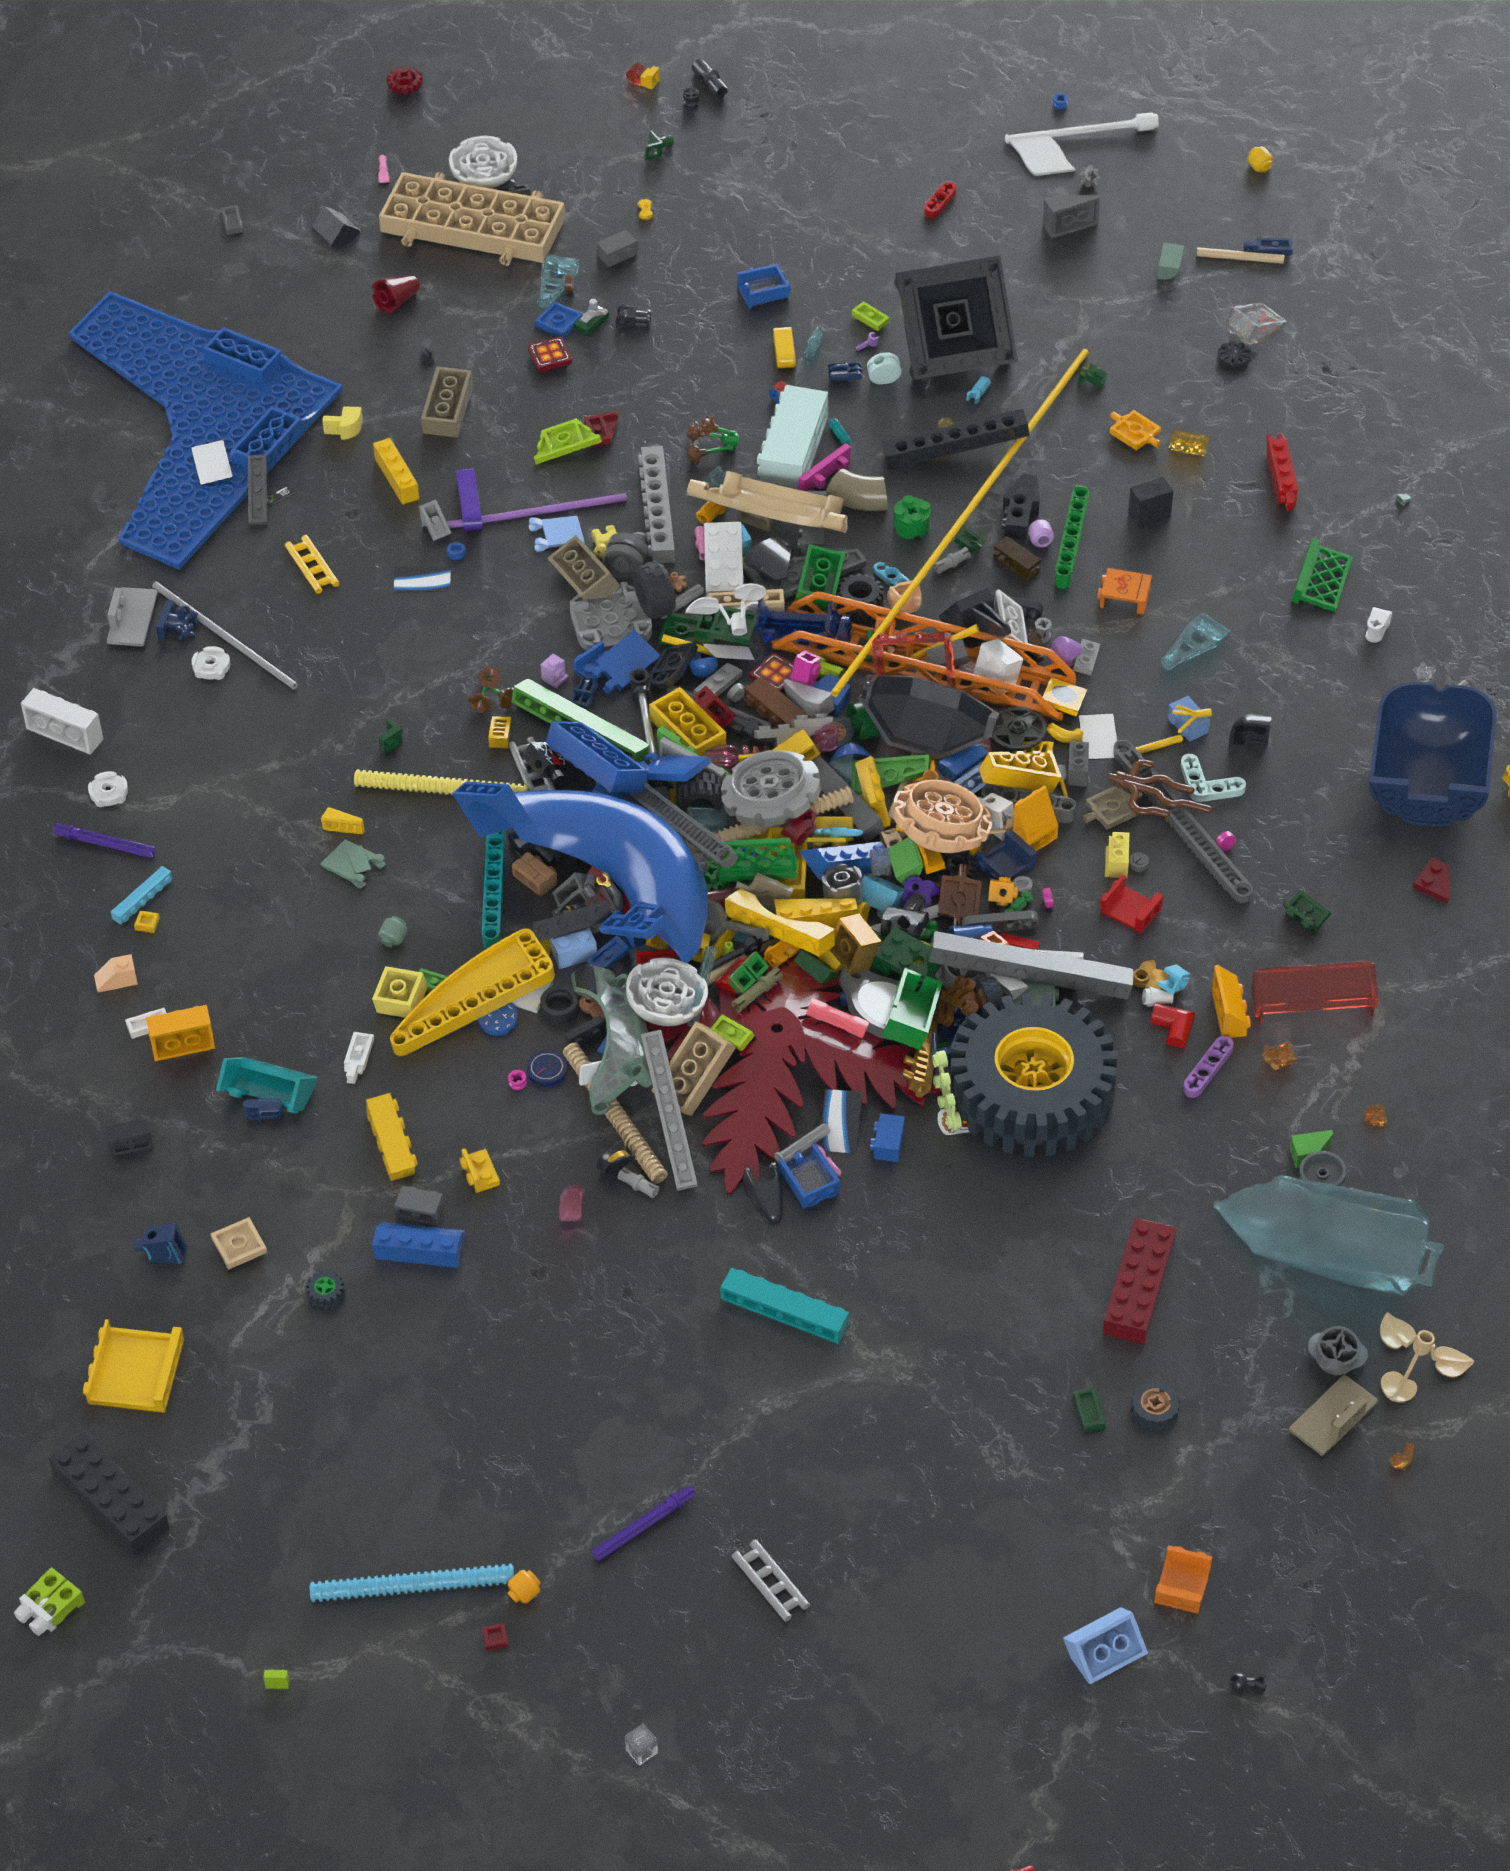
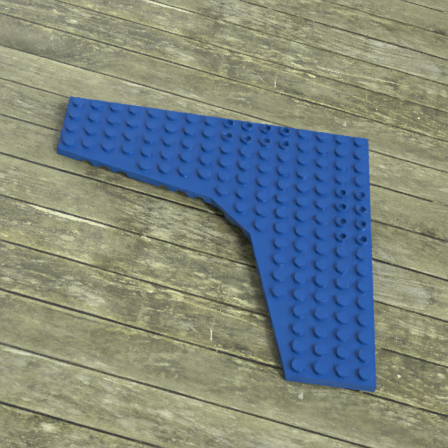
M111 291L68 332L70 339L165 407L172 433L171 443L169 447H166L165 455L158 462L157 470L153 472L143 491L144 494L142 498H139L138 506L131 513V519L126 523L118 541L120 545L179 570L248 495V455H266L268 473L343 391V385L303 369L288 359L282 353V350L225 327H222L221 330H209L195 326ZM223 440L232 477L200 484L191 448Z

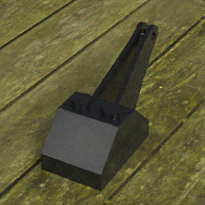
M988 587L956 601L939 615L941 622L964 628L977 625L980 632L1000 638L1011 634L1008 623L994 611L993 597Z

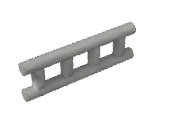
M528 737V744L517 746L515 742H510L508 746L524 784H527L529 787V791L556 790L551 778H543L545 785L534 787L532 781L541 778L535 772L528 774L526 767L530 765L526 760H522L520 753H524L530 742H535L534 737Z
M756 1539L750 1543L752 1551L744 1556L739 1551L732 1554L731 1557L785 1622L792 1617L788 1611L797 1605L803 1610L810 1606V1603ZM760 1557L766 1566L755 1572L749 1563ZM773 1573L779 1582L768 1588L762 1579ZM786 1589L793 1598L782 1604L775 1595Z

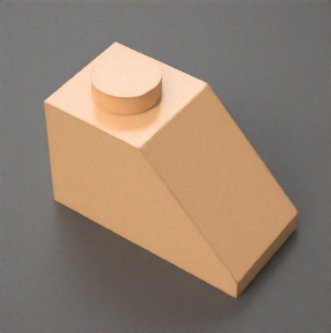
M131 954L111 958L94 975L98 993L138 984Z

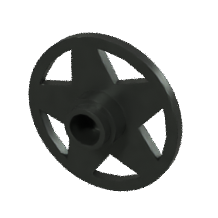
M1020 706L1008 707L998 712L1003 724L996 726V730L991 737L993 742L1004 749L1012 751L1028 750L1040 744L1045 738L1046 722L1038 712L1030 708ZM1012 712H1023L1026 714L1018 717ZM1037 719L1042 725V730L1033 726ZM998 738H1008L1010 744L1002 742ZM1025 739L1034 740L1031 743L1022 745Z

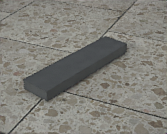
M248 455L249 526L268 525L266 455Z

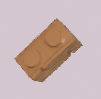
M527 852L521 859L516 860L512 864L513 876L541 897L557 885L556 870L552 866H546L537 855L533 856Z

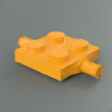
M1133 410L1124 416H1120L1115 411L1110 414V418L1116 421V424L1110 427V434L1136 451L1147 443L1152 444L1156 448L1160 446L1161 441L1154 437L1161 433V427L1140 413Z

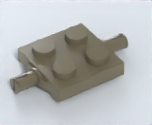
M1113 786L1086 799L1085 805L1090 809L1091 813L1083 815L1084 822L1088 823L1097 819L1108 830L1138 816L1129 807L1131 794L1120 787ZM1139 791V798L1143 797L1142 792Z
M760 873L756 874L749 886L738 881L735 887L737 890L743 889L756 895L759 903L775 915L774 899H790L794 889Z

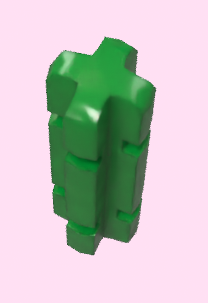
M1024 891L1003 913L1022 911L1027 903L1033 899L1031 892Z

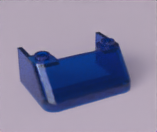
M764 599L758 600L755 627L765 641L772 642L795 631H804L835 639L838 633L841 617L833 601H829L827 614L769 611ZM798 638V639L794 640V641L813 642V641H809V640H805V639H801V638Z

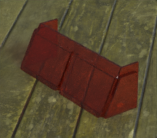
M1371 961L1317 964L1313 967L1312 965L1259 968L1257 971H1253L1251 984L1255 1016H1259L1260 1024H1262L1263 1015L1269 1013L1369 1007L1371 1016H1373L1374 1009L1377 1008L1378 1004L1375 963H1371Z

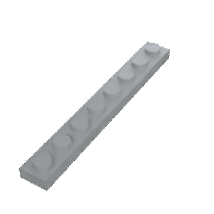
M657 1030L641 1034L677 1191L697 1187L698 1184L662 1032Z

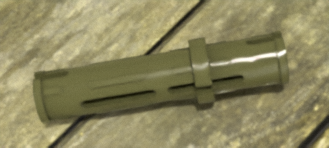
M777 967L772 968L765 976L759 977L757 982L746 992L732 1001L733 1007L740 1004L735 1010L741 1012L764 991H769L772 985L783 977L782 972L778 975L776 974L780 969Z

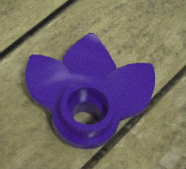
M911 876L904 883L905 892L901 897V903L904 907L909 897L917 893L926 900V905L923 909L931 907V897L938 895L939 889L930 880L922 881L917 876ZM917 883V888L912 890V885Z

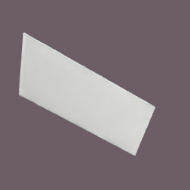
M703 644L717 658L755 660L749 647Z

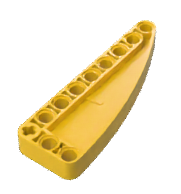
M521 929L473 957L444 979L417 1004L391 1034L390 1041L393 1052L397 1056L408 1055L552 982L555 978L553 963L534 933L530 929Z

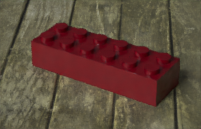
M1135 1217L1104 1318L1103 1335L1145 1345L1175 1243L1177 1227Z

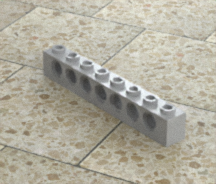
M663 446L641 447L638 463L639 466H642L639 468L640 479L644 478V480H641V491H645V493H642L643 504L647 505L644 506V517H648V519H645V528L649 530V532H646L647 544L651 543L648 546V556L652 557L653 561L659 563H674L675 549Z

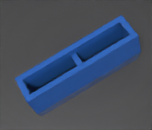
M976 743L939 761V772L954 782L974 766L984 761L988 751L982 745Z

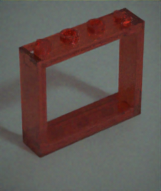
M936 631L933 634L917 632L915 635L897 633L896 636H889L886 633L878 634L872 641L875 675H886L883 645L944 642L948 686L956 688L951 633H945V631Z

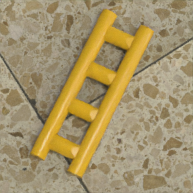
M307 535L301 538L303 542L294 546L291 542L285 543L286 549L317 594L323 591L321 587L329 583L333 587L339 585V581ZM307 548L310 554L301 557L298 552ZM316 560L318 565L310 569L305 564ZM323 571L326 577L316 580L313 575Z

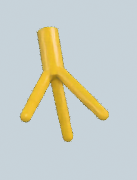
M1176 705V708L1182 711H1172L1173 714L1192 716L1178 730V733L1186 729L1196 718L1212 715L1211 709L1194 711L1181 705Z

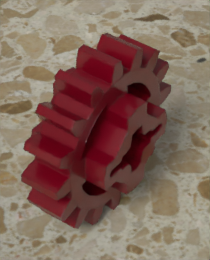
M403 66V69L397 67V71L391 70V74H388V78H386L388 89L392 90V93L398 92V95L404 93L406 96L407 93L413 94V91L418 92V88H422L423 84L421 72H418V69L412 70V67L408 69Z

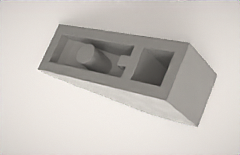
M788 679L784 680L785 696L811 718H815V714L827 713L828 715L834 710L831 692Z

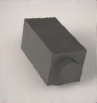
M962 639L926 650L928 657H925V662L952 668L970 662Z

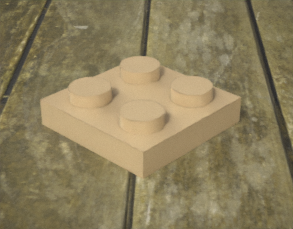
M250 1217L210 1234L228 1269L267 1253L266 1246Z

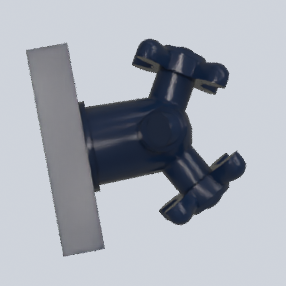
M166 600L156 625L157 638L165 640L170 628L176 629L181 633L177 636L178 640L188 636L194 637L195 633L191 632L194 625L193 623L189 624V622L193 620L197 626L200 624L197 619L198 612L191 610L188 605H179L176 609V614L174 601Z

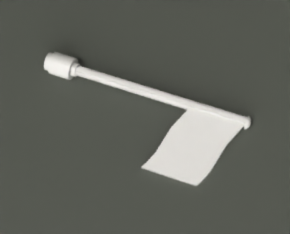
M1137 114L1136 118L1129 121L1014 135L1006 134L1005 142L1007 144L1010 143L1016 149L1026 167L1034 176L1073 172L1075 168L1067 161L1059 145L1051 137L1131 127L1137 128L1138 132L1154 130L1158 128L1159 121L1157 114Z

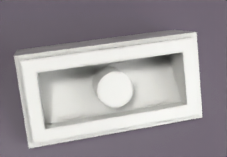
M986 973L987 978L994 976L999 982L1002 991L1006 995H1010L1013 1000L1029 988L1020 979Z

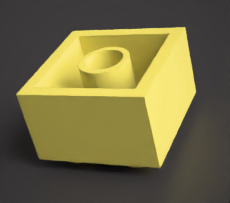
M385 966L372 998L376 1012L405 1018L423 1000L428 987L424 974Z

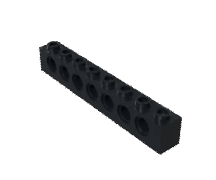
M1023 408L882 441L888 469L1028 437L1030 433Z

